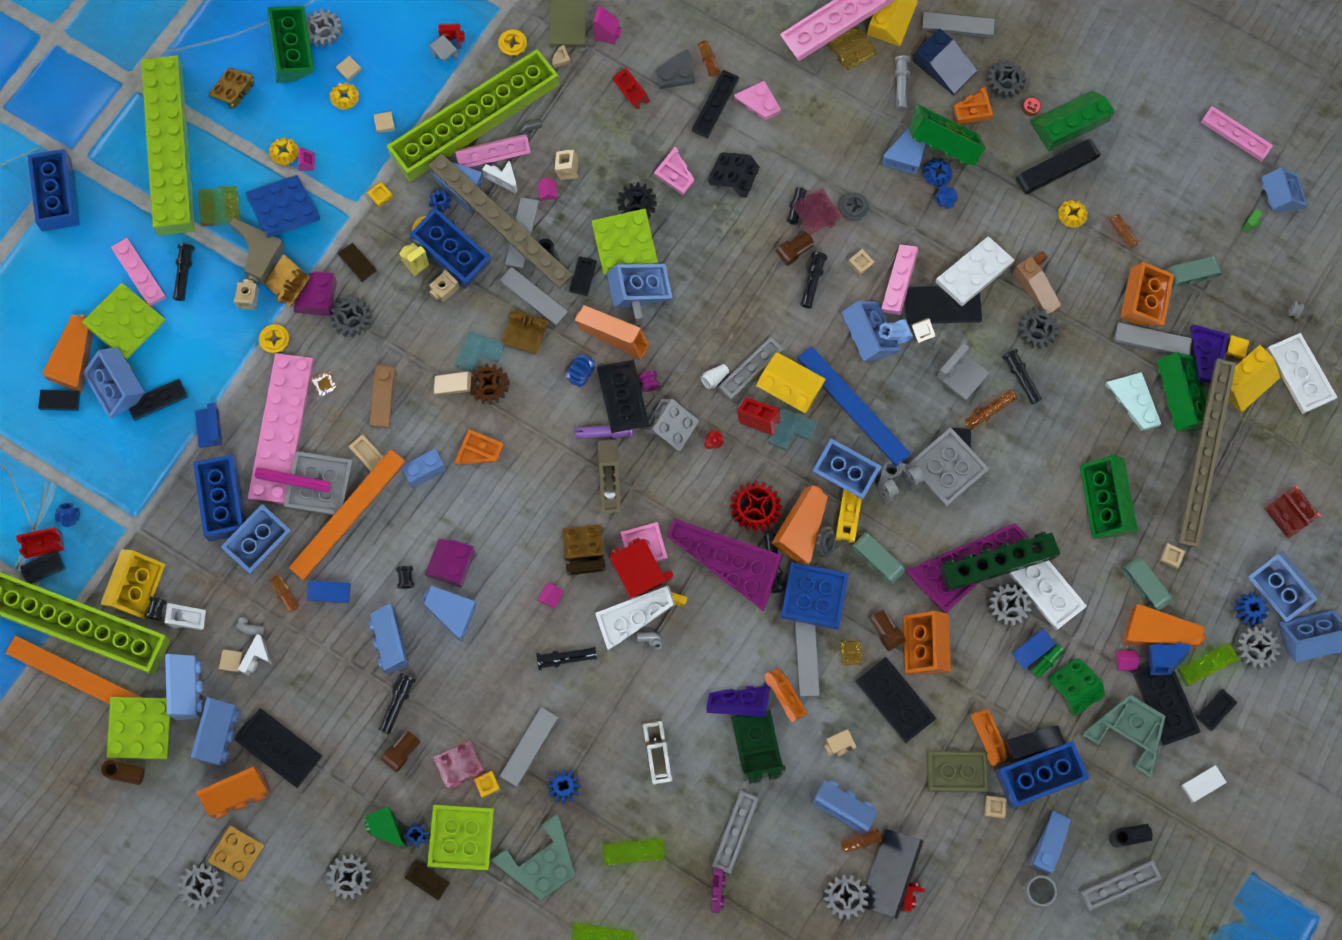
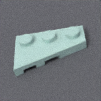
M1142 372L1105 383V386L1111 389L1117 401L1122 403L1128 411V415L1141 431L1161 425Z

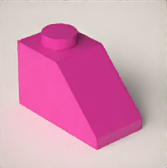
M598 6L594 19V40L615 45L616 39H620L622 28L619 27V20L604 8Z

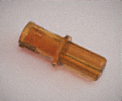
M704 40L698 44L703 57L702 62L705 63L709 76H716L720 72L715 60L716 55L712 53L709 42Z
M1120 214L1113 216L1109 220L1117 230L1118 236H1122L1130 248H1134L1139 244L1130 230L1131 227L1124 222Z
M280 575L272 577L270 583L278 594L277 598L281 599L288 613L293 612L299 605H297L291 595V589L287 588Z
M876 829L863 835L859 833L857 837L842 841L841 847L844 853H848L860 848L866 849V846L882 842L879 830Z

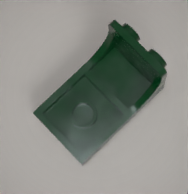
M771 710L767 711L766 717L746 715L732 717L731 720L744 781H749V784L761 782L765 777H769V780L781 778L786 767L785 765L783 766Z

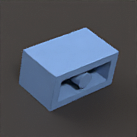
M436 449L406 463L401 468L412 489L446 471Z

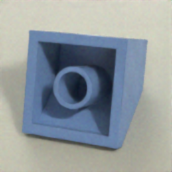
M1281 167L1262 176V187L1268 195L1269 199L1267 202L1272 210L1281 213L1308 206L1297 173Z

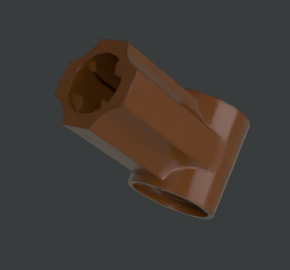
M804 232L790 242L785 241L775 251L786 266L794 263L801 254L812 248L815 243L811 235Z
M885 610L879 611L870 617V621L878 631L880 640L887 651H891L906 642L904 634L897 626L895 627Z
M407 730L394 746L389 747L385 751L381 760L394 772H398L407 762V757L421 741Z
M107 760L102 764L101 772L110 780L141 785L145 768ZM116 765V773L108 775L109 767Z

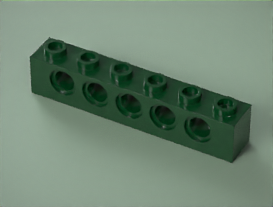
M1040 532L1034 535L1035 538L1029 540L1027 537L1021 538L1013 545L1005 543L998 546L999 549L992 551L990 548L981 551V555L973 557V554L962 557V560L955 562V560L945 562L944 566L940 569V573L947 592L1056 559L1061 553L1053 533L1046 534V532ZM1031 546H1037L1040 553L1033 552ZM1013 551L1020 552L1022 558H1016L1013 555ZM995 557H1001L1004 563L998 564L995 561ZM977 563H983L985 570L978 569ZM964 568L967 571V575H960L958 569Z

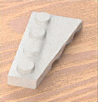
M669 586L595 613L608 650L614 648L675 605Z

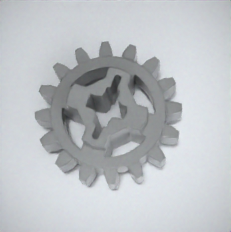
M320 9V13L314 10L313 16L307 15L309 20L306 21L310 44L314 42L315 47L321 44L325 48V44L332 46V41L338 42L337 37L342 36L341 31L343 28L341 20L337 18L336 13L331 15L330 10L324 13L323 9Z
M1006 584L1004 589L999 586L997 588L998 592L993 591V597L988 600L992 603L988 609L994 611L991 617L997 616L996 622L998 623L1002 620L1003 626H1006L1009 622L1010 626L1013 627L1015 621L1020 625L1022 619L1026 620L1028 618L1026 613L1031 612V609L1027 606L1032 602L1026 600L1029 594L1023 595L1024 589L1017 590V585L1015 584L1012 588H1010L1009 584ZM1006 593H1011L1013 595L1007 596ZM1014 600L1011 608L1006 611L1008 603Z
M1255 626L1252 630L1248 628L1245 630V633L1239 635L1242 640L1236 641V644L1240 645V647L1235 650L1241 652L1238 658L1245 659L1244 665L1250 663L1251 669L1257 666L1258 670H1261L1264 666L1267 668L1271 666V663L1277 661L1274 656L1280 655L1276 651L1280 645L1275 644L1278 638L1271 637L1272 631L1265 633V627L1258 630V627ZM1251 637L1250 643L1246 645L1247 640ZM1269 651V655H1268V657L1265 659V657H1266V652Z
M351 854L350 859L343 855L342 861L336 858V865L329 866L332 872H328L326 875L330 876L331 879L326 883L333 885L330 891H337L336 897L339 898L343 894V899L347 900L350 895L354 900L356 898L355 894L362 896L361 890L369 889L365 884L372 881V879L367 878L371 870L365 869L368 863L361 864V857L355 860V855ZM352 863L356 864L357 866L351 869L348 868L345 864ZM339 870V872H340L339 879L336 880V874H337V871ZM346 873L353 874L351 876V882L348 880L345 881V879L347 878ZM362 874V881H361V883L359 884V883H358L359 875ZM350 886L353 890L344 891L341 888Z
M201 864L200 868L197 865H193L192 871L186 869L187 875L180 876L183 883L177 884V886L182 887L178 895H184L181 901H189L188 907H192L195 904V909L200 910L201 905L207 909L209 902L213 905L216 904L215 897L221 898L218 891L224 890V887L219 886L223 879L217 878L220 872H213V866H209L206 869V864ZM202 873H207L212 879H205ZM193 878L191 884L188 885L190 879ZM200 883H203L205 885L201 888V890H197V887L200 886ZM211 888H213V891H212L211 895L209 896V892H210ZM190 894H196L199 901L194 900Z
M845 875L842 876V880L835 877L836 883L829 882L828 884L831 889H825V893L829 897H825L824 901L830 902L826 906L827 910L833 909L832 916L838 913L839 920L847 916V920L850 921L852 915L857 919V912H865L862 906H868V902L864 899L868 898L869 895L868 893H863L866 890V886L860 887L861 880L858 879L854 882L852 875L849 880L846 879ZM849 885L855 887L859 892L852 891ZM839 886H841L840 891L838 893H834L835 890ZM845 889L849 897H851L849 898L848 906H846V902L843 899ZM855 902H859L857 907L852 910L851 907L853 906V904ZM834 903L843 906L844 911L837 908Z

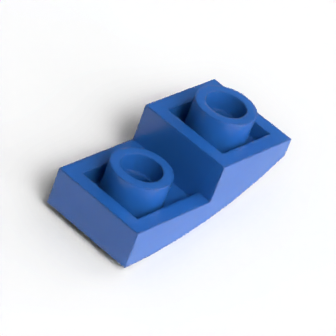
M309 581L307 600L349 603L351 584Z
M1042 628L1031 636L1027 642L1014 650L1012 655L1025 669L1052 648L1055 642L1045 629Z

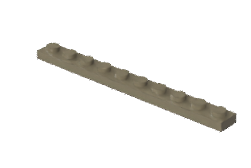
M442 153L428 165L435 175L559 290L573 278V274Z
M1218 358L1215 360L1178 544L1194 548L1199 547L1236 366L1235 362Z

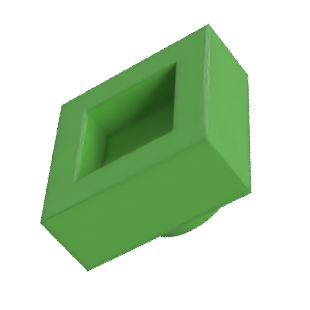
M1256 208L1241 230L1248 233L1252 228L1256 229L1261 222L1259 217L1262 211Z

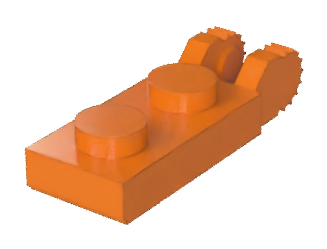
M775 668L772 672H766L764 676L766 683L772 687L776 698L781 703L791 723L807 715L804 706L781 669Z
M989 709L971 714L970 716L988 752L987 758L992 766L1006 763L1008 761V754L1004 747L1005 744Z

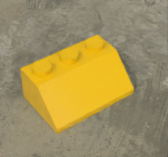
M895 0L873 14L867 35L900 47L918 0Z
M1261 345L1235 366L1229 402L1240 414L1281 378L1274 358Z
M776 352L764 369L756 386L796 409L807 413L826 379Z
M121 549L100 605L145 619L144 613L147 612L149 607V597H154L166 564L134 550Z

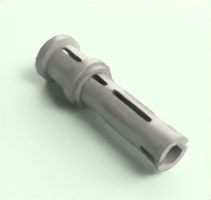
M906 55L895 57L896 71L894 76L897 79L896 110L898 111L907 110V84L910 77L909 63L911 58Z

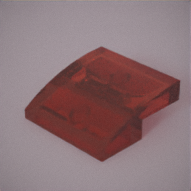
M1297 485L1264 508L1288 539L1321 516Z

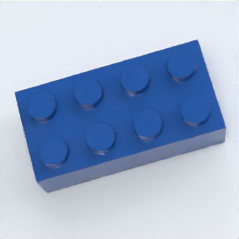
M61 149L27 155L35 222L41 231L80 225L72 161L67 151Z
M436 208L410 233V241L414 242L418 247L421 246L429 258L443 270L446 269L465 289L491 263V256Z
M232 455L193 462L204 537L209 542L230 538L246 521L237 461Z
M1074 741L995 771L1011 809L1090 779Z

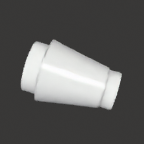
M722 364L704 372L703 376H701L703 385L707 389L715 388L729 374V369L726 365Z

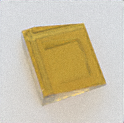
M329 370L311 377L319 396L337 389Z
M841 641L842 665H861L862 650L860 641Z

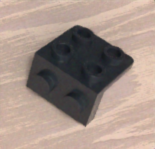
M722 152L715 163L708 183L715 186L733 187L740 197L747 198L760 166L751 155Z

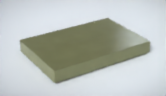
M550 0V47H560L562 45L565 47H586V0Z
M926 752L928 792H989L987 752Z

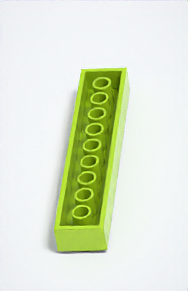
M536 49L388 144V154L407 180L411 182L430 170L428 165L441 153L446 158L450 157L455 153V150L467 146L558 87V74L540 51Z
M178 55L141 59L153 228L158 236L195 232L183 66Z
M0 572L1 618L155 676L171 641L166 635Z

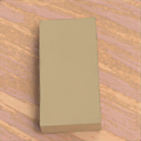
M468 371L435 376L434 394L437 396L470 392L471 373Z
M363 434L348 446L370 472L384 457Z

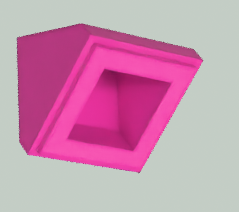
M300 147L298 151V171L315 170V153Z
M545 177L538 182L540 201L558 199L555 180Z
M546 583L537 601L555 609L564 591L553 584Z
M1136 650L1115 651L1117 671L1138 669L1139 656Z

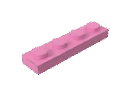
M1211 106L1201 120L1202 124L1261 162L1273 147L1272 144Z
M526 134L455 150L458 164L468 168L531 153Z
M128 238L111 247L150 307L166 299V296Z
M899 245L881 308L883 313L901 315L918 255V247Z

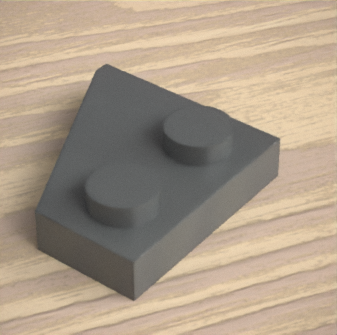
M689 49L683 51L656 70L659 89L695 84Z

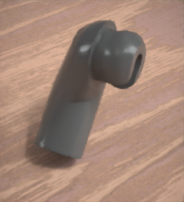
M541 120L525 122L518 131V135L526 134L529 140L531 130L542 128Z

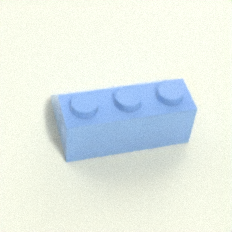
M165 654L167 715L175 720L201 718L200 712H203V701L200 700L203 685L202 681H199V673L202 672L201 661L192 655Z

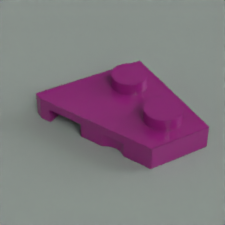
M715 868L713 870L712 913H719L720 908L724 909L725 897L721 896L722 888H725L726 875H723V869Z

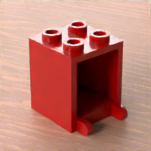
M638 537L630 541L628 547L624 549L618 547L611 551L609 560L630 600L670 581L673 577L672 571L662 574L645 539L640 540Z

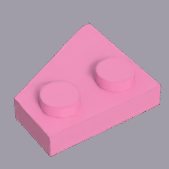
M765 81L734 94L733 98L736 102L740 101L747 106L748 110L757 113L763 120L781 113V108Z
M674 147L654 172L656 178L683 196L694 183V178L688 171L687 165L680 157L676 147Z

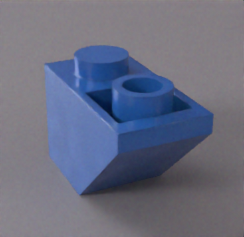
M1156 643L1150 645L1148 651L1150 675H1170L1188 657L1191 644L1176 643L1164 645L1163 643Z

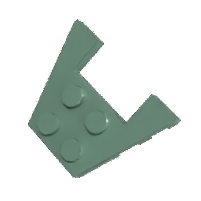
M1129 694L1084 731L1082 735L1099 745L1109 727L1144 748L1134 767L1151 777L1165 715Z
M558 814L542 824L553 840V843L525 863L517 866L507 849L491 859L494 864L541 900L575 877Z

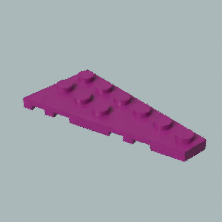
M673 519L667 537L754 603L759 609L765 611L783 555Z
M1014 523L988 536L942 554L937 558L907 569L905 573L943 613H947L979 583L947 592L940 573V569L944 566L945 562L950 560L958 562L962 560V557L973 554V557L981 555V551L990 548L992 551L999 549L998 546L1005 543L1013 545L1017 543V540L1025 537L1028 538V536ZM995 557V561L998 564L1003 562L1001 557ZM978 562V569L985 570V565ZM964 568L958 569L960 575H967V571Z

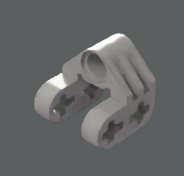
M891 461L885 463L876 488L886 504L896 500L899 495V490L894 481L899 479L900 475L911 491L922 486L924 477L917 466L912 467L911 465L900 463L895 467ZM886 469H894L895 474H888Z

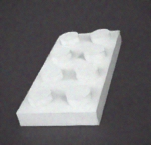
M988 236L936 279V283L958 304L963 306L1012 266L1015 260Z
M1301 333L1271 345L1266 349L1274 358L1278 372L1302 414L1338 398Z
M1037 546L1032 549L1033 552L1040 553ZM1050 561L1008 573L1017 585L1024 589L1023 592L1029 594L1028 598L1055 630H1058L1087 607Z

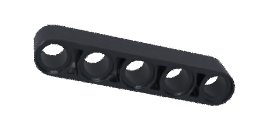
M1088 139L1022 172L1015 180L1026 195L1095 161L1100 157L1101 153L1092 139Z

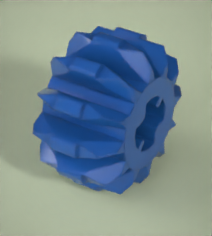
M578 355L566 374L567 380L578 387L585 385L596 367L595 361L588 355Z
M1250 592L1248 595L1243 594L1241 599L1236 600L1235 603L1238 606L1234 610L1239 612L1236 618H1243L1242 624L1249 622L1250 626L1255 625V623L1261 624L1263 622L1262 619L1268 617L1265 612L1269 611V608L1264 606L1267 600L1261 601L1260 594L1255 597L1254 593Z
M562 769V776H559L558 772L555 771L556 779L549 777L548 780L553 784H549L546 787L549 790L554 789L548 794L549 797L556 795L554 802L557 803L561 797L562 804H566L567 797L570 802L574 801L571 794L579 796V793L574 789H580L581 785L574 784L579 780L578 776L571 779L573 771H570L566 776L565 769ZM565 782H567V787H569V789H564L563 791H560L561 788L559 784H564Z

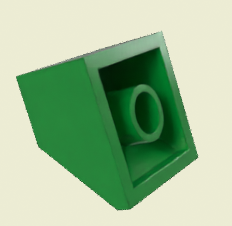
M387 806L365 816L366 822H364V826L368 834L399 848H408L395 814L390 807Z

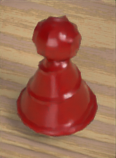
M716 430L710 431L704 442L705 448H720L724 443L723 435Z

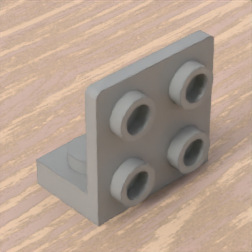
M963 343L940 369L937 378L961 398L967 400L988 376L989 372L967 355L969 347Z
M661 399L648 419L649 426L643 427L642 430L647 434H657L675 450L681 451L699 420L675 400Z

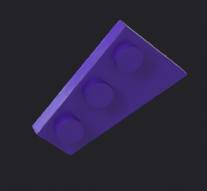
M1192 324L1190 329L1198 381L1210 384L1215 360L1217 358L1224 359L1229 334Z
M764 683V686L754 688L752 685L746 686L745 690L735 691L729 689L711 692L708 696L706 711L707 713L766 717L771 687Z

